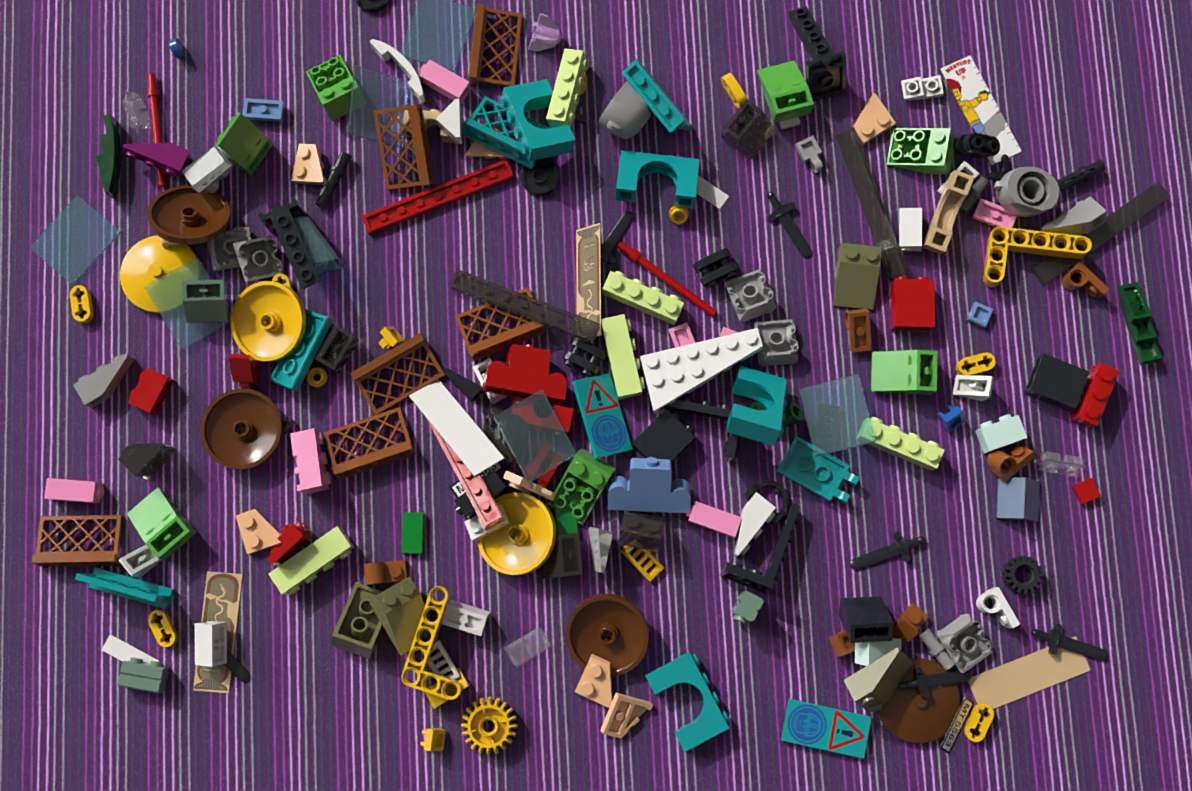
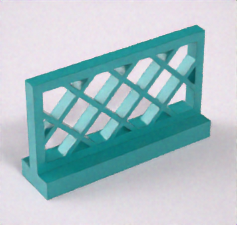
M635 59L622 72L624 77L670 133L673 134L677 129L690 131L693 128L691 123L639 60Z
M485 96L472 116L465 121L463 136L533 169L536 160L528 161L526 154L522 153L520 141H515L509 137L515 135L514 130L507 131L505 127L512 124L508 120L503 121L501 115L507 114L505 108H502L500 103ZM487 104L493 107L495 111L485 112L484 107ZM497 116L499 121L490 123L488 117ZM525 116V118L527 119V121H528L530 124H532V125H534V126H536V127H538V128H543V129H548V128H549V127H547V126H545V125H543V124H541V123H539V122H537V121H535V120H533V119H531V118ZM484 118L486 124H480L475 120ZM501 126L503 132L499 133L492 128Z
M97 567L94 568L93 574L77 573L75 580L89 583V588L163 609H169L175 591L172 588Z

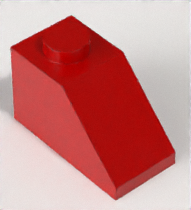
M229 354L233 382L238 384L239 388L250 389L252 385L258 386L260 362L251 355Z

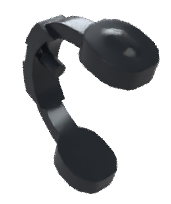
M773 480L765 481L758 485L754 484L743 495L746 499L764 486L776 488L777 490L774 494L777 495L780 492L782 496V507L770 521L774 526L785 515L784 511L788 503V493L780 483Z

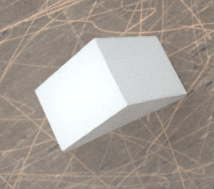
M455 99L436 118L438 126L454 141L462 144L461 104L459 99Z
M956 375L953 395L984 401L991 397L994 377Z
M144 545L120 558L119 562L131 576L142 577L162 559H158L148 546Z

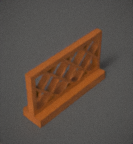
M477 3L468 74L470 84L475 85L476 82L503 87L515 85L522 13L485 8L484 4ZM487 14L495 15L499 21L491 25L487 20ZM515 18L517 19V25L510 28L505 20ZM502 23L508 31L500 36L494 28ZM490 31L497 37L492 43H489L485 38V35ZM509 34L515 39V43L511 46H508L503 40ZM499 41L505 47V50L500 54L492 47ZM488 49L495 56L489 62L483 57V53ZM507 52L513 57V61L508 65L501 58ZM498 59L504 68L496 73L490 64ZM486 67L493 74L490 78L480 77L481 71ZM507 70L511 75V82L503 81L499 75Z
M422 104L374 110L386 189L435 183ZM403 110H408L409 114L406 124L397 118ZM386 113L392 118L387 127L381 123L379 114ZM394 121L403 126L398 135L389 129ZM406 129L412 133V140L409 144L400 138ZM387 132L395 137L391 146H388L383 139ZM398 140L406 146L401 155L392 149ZM409 149L415 153L416 157L412 164L404 158ZM390 151L399 158L394 166L387 162V156ZM401 160L410 166L405 174L396 169ZM412 169L419 175V181L417 182L407 178ZM394 171L402 179L398 184L391 185L390 176Z
M529 287L455 315L472 361L546 333L545 325ZM528 295L529 300L526 306L516 303L520 296ZM501 304H511L508 313L498 310ZM515 306L524 309L520 318L511 315ZM489 310L493 312L489 321L480 318L482 311ZM527 311L534 313L537 317L536 320L530 322L523 320ZM496 313L505 316L502 325L492 322ZM467 317L474 319L470 328L462 325L461 320ZM509 318L518 321L513 329L505 327ZM477 321L487 324L483 333L474 330ZM490 325L499 329L497 335L493 337L487 335ZM472 333L481 336L479 342L470 345L469 338Z
M421 333L350 373L375 415L445 375ZM423 346L427 351L426 361L414 358L416 350ZM413 352L412 358H411V357H407V355H409V354H411V353ZM429 356L433 363L428 362ZM406 358L411 360L408 371L397 369L400 359ZM413 361L425 363L422 375L411 372ZM427 364L435 366L439 374L434 377L424 376ZM385 368L393 370L391 381L379 379L381 370ZM396 371L407 373L404 385L393 382ZM378 373L377 378L371 377L374 374ZM410 374L421 377L419 386L415 388L407 386ZM367 378L376 380L374 390H365L361 382ZM423 378L429 379V380L425 381L424 383H422V382H423ZM378 381L390 383L387 395L376 392ZM392 384L404 387L400 397L389 396ZM406 388L412 389V390L408 391L407 393H405ZM375 394L386 397L384 406L376 409L373 403ZM389 398L395 399V400H393V401H391V402L388 403V399H389Z
M401 407L324 432L333 465V473L338 480L416 454ZM398 414L400 420L396 427L387 423L390 416ZM375 421L381 423L377 433L368 430L371 423ZM385 426L394 429L389 439L380 435ZM354 428L362 430L358 439L349 436ZM366 432L375 436L370 446L361 442ZM400 432L405 435L406 441L396 443L393 439L396 433ZM337 434L343 436L338 446L332 444L331 436ZM378 438L387 442L381 450L373 448ZM346 439L356 442L350 452L342 448ZM359 444L368 448L366 453L360 457L354 454ZM340 451L348 454L345 462L337 464L336 457Z
M40 516L36 555H32V563L39 567L121 566L119 559L122 557L119 554L123 516ZM111 520H117L116 528L109 533L104 526ZM54 521L57 527L48 534L45 530L46 522ZM74 521L78 526L68 533L63 527L68 522ZM89 521H95L98 526L89 533L84 526ZM82 529L87 536L77 543L73 536ZM102 529L107 536L98 543L93 536ZM62 530L67 536L57 543L52 537ZM111 538L114 541V551H105L102 546ZM50 539L55 547L49 552H43V545ZM70 539L76 546L69 552H65L61 547ZM91 539L96 546L90 551H85L81 546Z

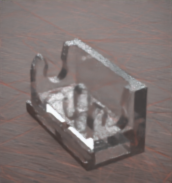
M540 626L504 647L513 665L518 667L552 647Z

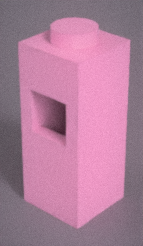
M430 59L427 64H423L419 71L423 84L453 101L459 99L460 104L463 103L471 90L469 81Z
M47 478L44 498L100 504L104 496L103 484L98 482Z
M697 501L690 505V514L686 513V516L689 517L688 522L732 538L736 537L742 517Z

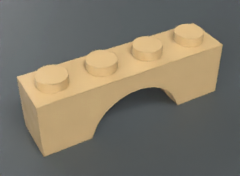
M957 170L950 173L922 248L937 254L946 252L953 234L952 228L956 215L968 195L974 180L973 176Z

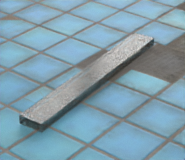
M850 127L838 134L836 138L875 244L878 247H882L881 260L888 279L893 280L908 273V269L855 127Z
M1159 181L1107 216L1104 224L1088 234L1080 235L1089 238L1092 243V247L1087 255L1171 197ZM1076 245L1079 251H1085L1082 245ZM1050 256L1031 270L1041 284L1044 285L1080 259Z
M458 269L448 284L452 290L589 343H593L601 327L600 323Z

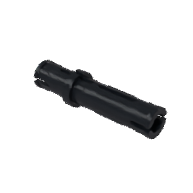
M340 151L336 162L329 168L330 172L326 178L327 185H322L313 201L316 205L325 208L329 197L341 176H344V170L352 158L348 153Z
M1098 160L1088 166H1081L1077 171L1056 180L1059 192L1081 181H1088L1092 176L1105 171L1104 162Z

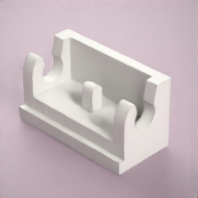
M922 208L899 209V248H901V251L921 252Z
M451 600L447 604L442 624L482 636L490 612Z
M207 621V623H195V665L214 667L226 664L227 622Z

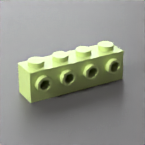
M564 49L546 117L550 128L569 124L571 129V125L574 122L576 106L579 103L580 91L584 84V74L588 68V59H586L582 50Z
M610 271L602 288L603 295L675 326L684 302H681V298L675 295L667 296L663 294L661 289L656 287L649 288L644 286L645 283L638 279L630 280L622 272L616 271L614 273Z
M624 314L601 319L618 400L642 395V389H645L643 377H639L637 371L641 369L639 359L634 358L633 354L636 346L634 338L630 339L628 332L632 331L630 320H626Z
M875 417L867 418L863 421L856 440L930 471L938 468L944 453V449L939 448L940 445L938 443L922 441L920 436L914 433H909V435L903 433L901 428L890 425V427L884 425L882 420Z
M336 526L269 573V576L281 594L292 595L300 590L299 586L305 581L310 583L316 579L318 572L321 570L325 572L335 565L334 561L339 558L342 560L352 553L350 550L354 546L343 529Z

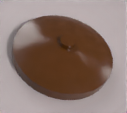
M192 185L174 187L160 193L150 203L147 213L149 225L156 235L172 243L186 245L204 243L221 235L229 226L231 213L228 201L217 191L213 194L199 193L191 187Z
M251 389L227 391L210 403L202 417L200 427L202 444L209 456L225 467L236 470L258 467L274 455L281 443L283 436L281 414L273 401L258 391Z
M598 594L585 599L575 608L567 623L566 641L571 655L584 669L591 654H594L611 662V676H618L635 668L643 659L649 643V627L642 611L630 600L615 594Z
M910 658L913 664L901 682L914 680L913 669L917 666L922 668L924 676L945 673L947 670L928 659ZM956 683L928 688L930 697L927 699H923L916 688L901 690L897 687L888 702L877 711V714L887 730L902 740L912 743H927L937 740L948 732L960 708V697Z

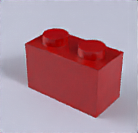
M147 367L140 374L136 389L131 391L128 403L156 416L174 380Z

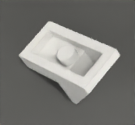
M503 505L497 506L505 521L488 531L484 528L478 515L465 521L471 540L476 541L509 524Z

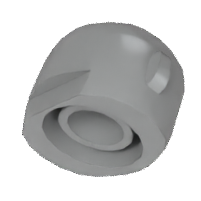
M626 81L610 101L598 123L612 134L622 139H630L641 131L649 119L652 110L629 81Z
M1037 167L1016 168L1006 173L1000 181L994 184V189L997 190L998 202L1005 210L1015 216L1032 217L1049 211L1058 204V182L1049 173Z

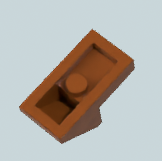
M911 603L893 624V637L901 638V648L919 633L917 630L929 617L914 603Z

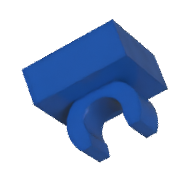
M948 405V413L946 415L941 411L939 412L943 427L948 433L965 422L963 410L958 406L953 408Z

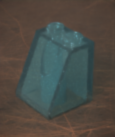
M305 216L294 218L318 274L345 269L343 262L310 218Z

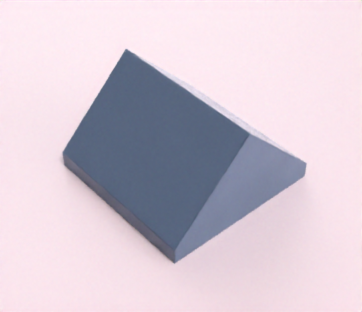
M1013 477L1004 482L998 478L996 518L1038 522L1040 481L1026 477Z

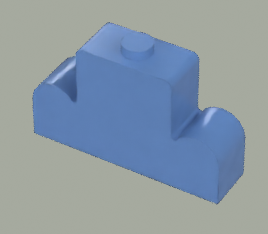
M653 457L632 458L630 460L629 480L622 476H615L609 482L608 510L690 514V484L684 479H676L671 482V460Z

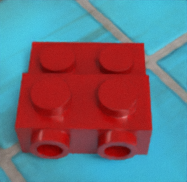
M300 522L288 524L280 531L281 535L277 538L282 545H277L270 551L271 555L267 558L272 565L280 566L292 558L312 539L309 534L311 532L310 529Z

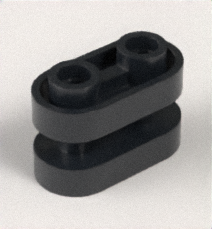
M975 132L957 136L954 139L953 148L959 155L984 158L997 155L1000 150V142L994 136Z
M728 248L715 252L692 265L696 273L703 272L704 276L699 279L703 287L712 288L719 284V280L724 278L729 280L737 275L736 272L739 269L736 263H728L727 261L731 257ZM719 263L721 264V268H718L712 272L710 271L709 268Z
M573 336L569 342L573 350L571 352H564L562 359L565 361L563 364L573 369L575 366L582 369L581 373L588 377L597 376L601 368L596 364L598 360L605 362L608 354ZM583 352L591 356L590 360L588 361L578 356L579 353Z

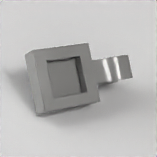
M814 136L796 143L795 148L803 163L809 161L815 174L822 171L821 167H823V164L818 157L822 154V151Z

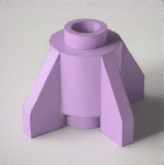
M540 13L538 21L533 22V33L528 47L529 50L537 52L555 47L556 44L559 45L562 33H559V27L548 15Z

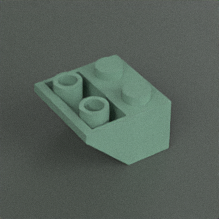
M225 280L182 281L183 305L187 323L228 322L227 282Z

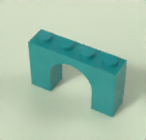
M547 79L504 87L500 97L501 107L505 108L507 120L512 124L516 139H519L522 153L526 154L528 161L571 153L576 141L569 124L543 129L530 124L524 116L527 112L550 106L553 91Z
M621 150L615 200L635 202L639 180L645 175L660 173L671 178L676 186L674 207L694 209L700 159Z
M740 366L734 380L732 393L757 400L767 410H755L734 404L728 418L726 432L774 446L777 438L781 439L784 432V427L781 425H783L786 416L783 413L787 405L785 399L788 394L786 379Z
M690 652L645 674L655 695L677 683H690L700 691L703 698V707L700 715L692 722L674 731L684 752L729 729L727 723L730 722L726 712H721L717 704L720 701L715 692H710L707 686L710 682L706 674L700 673L698 669L700 663L696 655H691Z

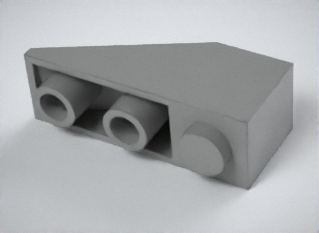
M1090 196L1084 201H1079L1069 211L1061 213L1052 222H1047L1043 226L1042 232L1069 235L1088 234L1105 223L1107 211Z
M120 354L111 363L96 368V372L82 376L78 379L79 382L73 384L85 406L93 408L110 398L133 363L134 358L132 356Z

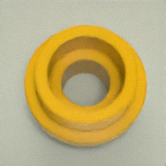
M673 206L669 211L670 220L676 224L684 223L689 216L687 208Z
M312 368L307 374V381L313 387H321L327 382V373L322 368ZM317 374L321 375V379L319 381H315L314 379Z

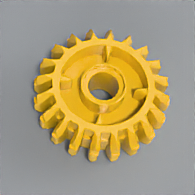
M491 696L488 697V703H485L484 698H480V706L474 701L472 705L475 709L473 710L470 707L466 709L470 716H462L468 723L461 724L462 728L468 729L462 732V736L468 734L470 736L465 742L467 744L471 741L474 742L471 746L472 750L477 745L480 746L478 750L480 754L484 748H487V755L491 754V748L494 749L495 754L499 753V745L505 750L507 747L504 742L506 741L508 744L513 742L508 736H516V732L511 731V728L518 727V724L511 723V721L517 718L516 715L509 716L513 708H509L506 711L504 708L508 703L504 702L500 706V698H497L495 703H492ZM486 720L494 722L495 729L493 731H487L484 728Z

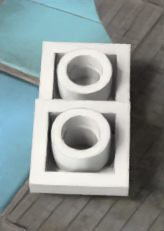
M940 75L924 79L916 77L901 81L904 100H921L944 96Z

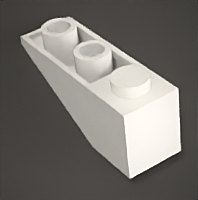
M757 492L741 511L742 519L738 528L734 551L736 557L747 552L750 548L749 541L752 538L756 540L763 531L760 528L763 523H769L775 516L773 511L776 507Z

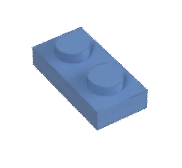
M244 98L242 115L248 120L283 122L285 103L278 100Z

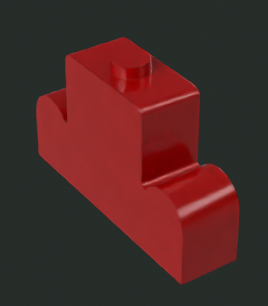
M513 344L508 351L506 365L503 362L494 361L488 366L484 374L482 391L561 406L565 401L567 380L561 373L548 375L550 351L538 349L534 345L523 346Z

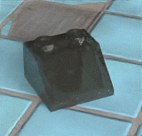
M164 443L132 444L123 449L118 460L135 476L149 480L177 450Z
M625 511L618 544L658 553L665 517L641 511Z

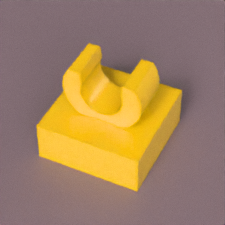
M393 326L384 327L380 331L384 338L378 344L383 349H389L391 346L397 347L405 342L404 338Z
M429 728L422 730V734H426L425 742H420V745L424 746V750L443 751L446 729Z

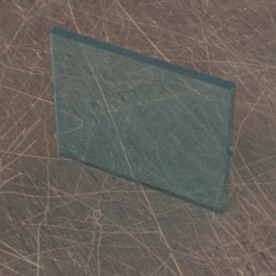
M419 0L400 53L405 58L425 64L430 59L449 71L455 72L476 9L452 2L451 0Z
M355 65L347 134L378 142L373 111L407 106L408 80ZM405 110L401 111L397 117L402 122ZM386 113L379 114L381 123L387 127L392 118ZM394 121L389 129L398 135L402 125ZM387 132L383 139L387 145H391L395 137ZM398 140L395 147L402 148L403 144Z
M77 195L29 248L47 262L50 268H54L74 285L118 237L121 231Z
M199 258L174 271H170L169 274L145 286L146 291L181 349L206 336H210L211 333L231 323V312L229 309L228 322L187 323L182 281L211 280Z
M859 374L799 389L815 457L876 442Z
M543 390L534 393L522 401H517L515 405L493 417L528 483L546 472L554 470L556 466L576 454Z

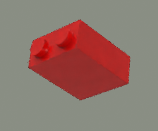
M900 276L891 282V330L931 331L935 328V280H928V277H917L914 280L908 279L906 276Z

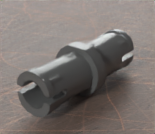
M978 177L959 208L961 214L967 215L972 206L981 199L982 192L989 185V181L986 178Z

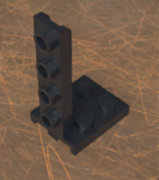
M807 6L789 11V19L812 59L806 62V83L812 100L816 101L846 92V55L844 51L833 53Z
M293 198L291 203L285 206L277 205L273 207V211L264 215L261 212L258 216L272 234H278L299 285L303 290L321 282V279L297 227L309 218L296 198Z
M681 398V400H676L672 404L662 407L663 409L728 420L732 407L728 405L715 407L712 406V403L701 401L698 404L693 403V400L689 398ZM727 432L730 439L729 442L725 441L723 454L727 458V462L736 464L741 436Z
M793 504L788 509L764 576H762V572L755 569L746 570L742 564L734 561L726 563L721 570L720 576L764 594L769 592L774 582L779 578L781 572L778 569L780 561L784 562L788 551L785 550L787 542L791 543L794 531H792V528L800 519L801 513L798 512L800 506Z

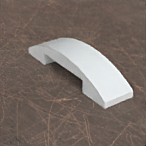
M375 39L370 40L372 49L384 62L391 58L411 79L407 82L409 89L423 104L425 102L423 88L417 73L409 61L390 45Z

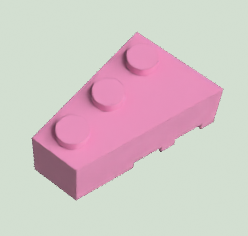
M315 428L290 433L293 457H295L297 464L295 474L299 475L300 485H297V491L307 495L329 490V484L332 483L330 472L326 471L325 464H328L326 453L322 451L321 445L324 444L322 433H319Z

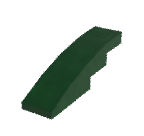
M111 114L103 115L107 134L99 136L103 154L96 156L104 192L111 198L116 197L120 179L121 143L117 120Z
M1138 282L1118 286L1117 289L1126 327L1140 366L1160 362L1162 356L1155 342L1157 335L1150 321L1152 314Z

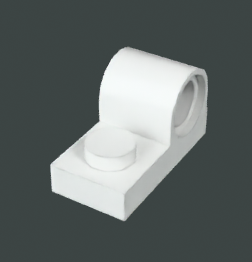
M993 587L977 598V608L983 613L998 612V619L1003 626L1014 628L1020 625L999 587ZM987 598L992 600V607L990 609L985 606Z

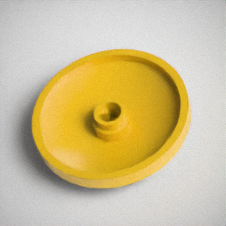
M158 235L145 238L135 244L126 254L120 270L121 286L127 298L142 310L156 314L170 313L184 306L182 281L201 280V266L194 251L186 244L162 247Z
M262 281L246 288L237 298L231 314V330L236 344L246 355H251L259 361H278L289 356L298 347L304 336L306 328L305 309L299 296L290 287L278 282Z
M519 492L502 495L494 501L497 505H503L509 524L478 539L480 553L493 569L508 575L531 573L545 563L554 548L556 525L553 515L540 499L532 495Z

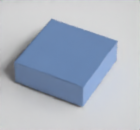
M975 301L966 321L985 329L994 309Z

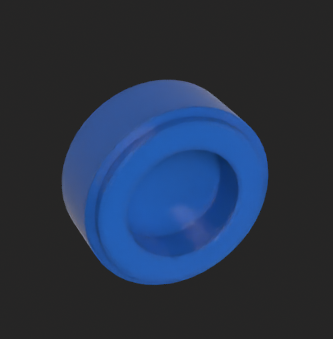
M178 38L170 40L169 46L173 55L177 59L185 57V51Z

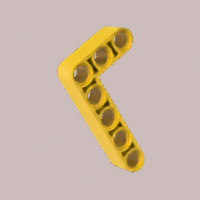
M996 227L992 230L987 242L983 281L985 285L991 288L1001 283L1005 275L1007 251L1081 259L1090 251L1092 243L1085 236ZM1000 235L1003 238V241H996L994 239V236ZM1014 238H1021L1023 240V244H1017L1014 241ZM1034 240H1041L1044 246H1037ZM1055 242H1061L1064 248L1056 247ZM1076 245H1082L1085 251H1079ZM998 254L1001 260L995 261L991 255ZM996 273L999 279L992 280L989 274Z
M436 586L429 593L401 678L402 682L409 687L453 700L462 693L461 683L455 679L426 670L450 599V592L447 588ZM441 589L445 593V598L438 602L435 599V592ZM431 610H436L438 613V618L434 622L428 619V613ZM424 630H428L431 633V639L428 642L421 639V633ZM417 650H421L424 653L422 662H418L414 658ZM410 670L417 673V680L415 682H410L407 678ZM434 677L437 680V687L435 689L428 687V678ZM449 684L456 685L458 689L456 695L448 694L447 686Z

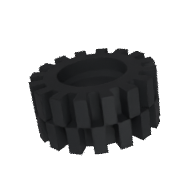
M1026 556L1014 557L1008 560V563L1004 565L1005 570H1002V574H1004L1002 579L1006 581L1005 586L1010 587L1012 592L1018 594H1028L1035 592V589H1039V584L1043 583L1041 577L1044 576V573H1041L1042 567L1037 565L1038 561ZM1020 567H1025L1030 573V578L1026 583H1021L1016 579L1015 573Z

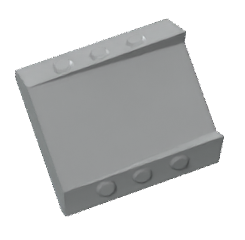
M214 146L181 171V173L185 175L192 185L191 187L197 192L213 194L219 187V180L229 174L232 165L220 149Z
M235 227L233 230L224 231L218 237L208 241L213 271L240 267L233 243L251 240L249 227Z
M271 236L233 243L245 282L283 274L282 262L278 259L276 253L278 245Z
M760 269L724 283L739 321L746 323L750 319L772 313L776 309L773 291L768 288L766 277Z
M793 319L754 323V328H758L763 349L757 352L758 364L763 368L765 366L786 364L792 366L798 362L797 353L799 346L796 341V328Z
M590 527L588 530L594 572L603 574L613 532Z
M969 613L959 615L949 625L941 630H937V636L961 673H965L993 652L990 641L982 635V624L979 621L973 620Z

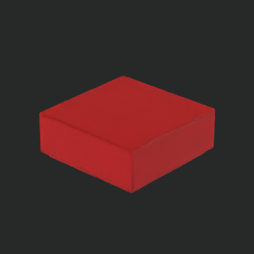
M1093 478L1086 479L1072 486L1080 505L1101 496Z

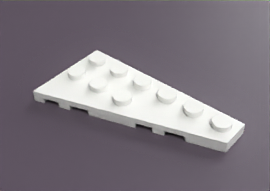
M758 328L640 356L654 414L667 404L675 402L682 395L690 393L712 380L719 373L729 370L731 366L739 361H744L762 350L763 345Z

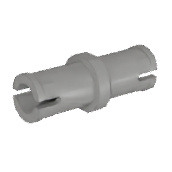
M930 629L919 635L929 648V653L935 656L945 670L955 665L950 655L944 649V645L937 640Z

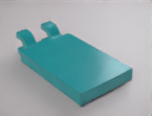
M797 436L776 471L829 502L834 497L843 504L850 497L849 494L840 490L844 482L846 481L855 487L860 477L847 471L850 465Z

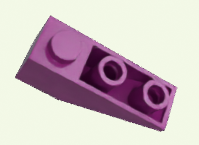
M173 143L123 145L124 154L129 159L143 161L148 167L162 169L167 175L175 177V175L181 177L183 174L181 171L186 168L190 159L189 150Z

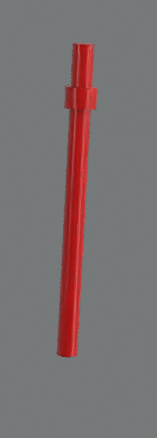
M150 73L148 74L149 88L147 89V96L150 99L154 143H162L158 105L159 89L156 84V75ZM157 168L158 186L165 187V172Z
M622 241L618 244L617 248L627 254L634 263L638 262L713 317L717 310L644 258L637 249L633 250Z

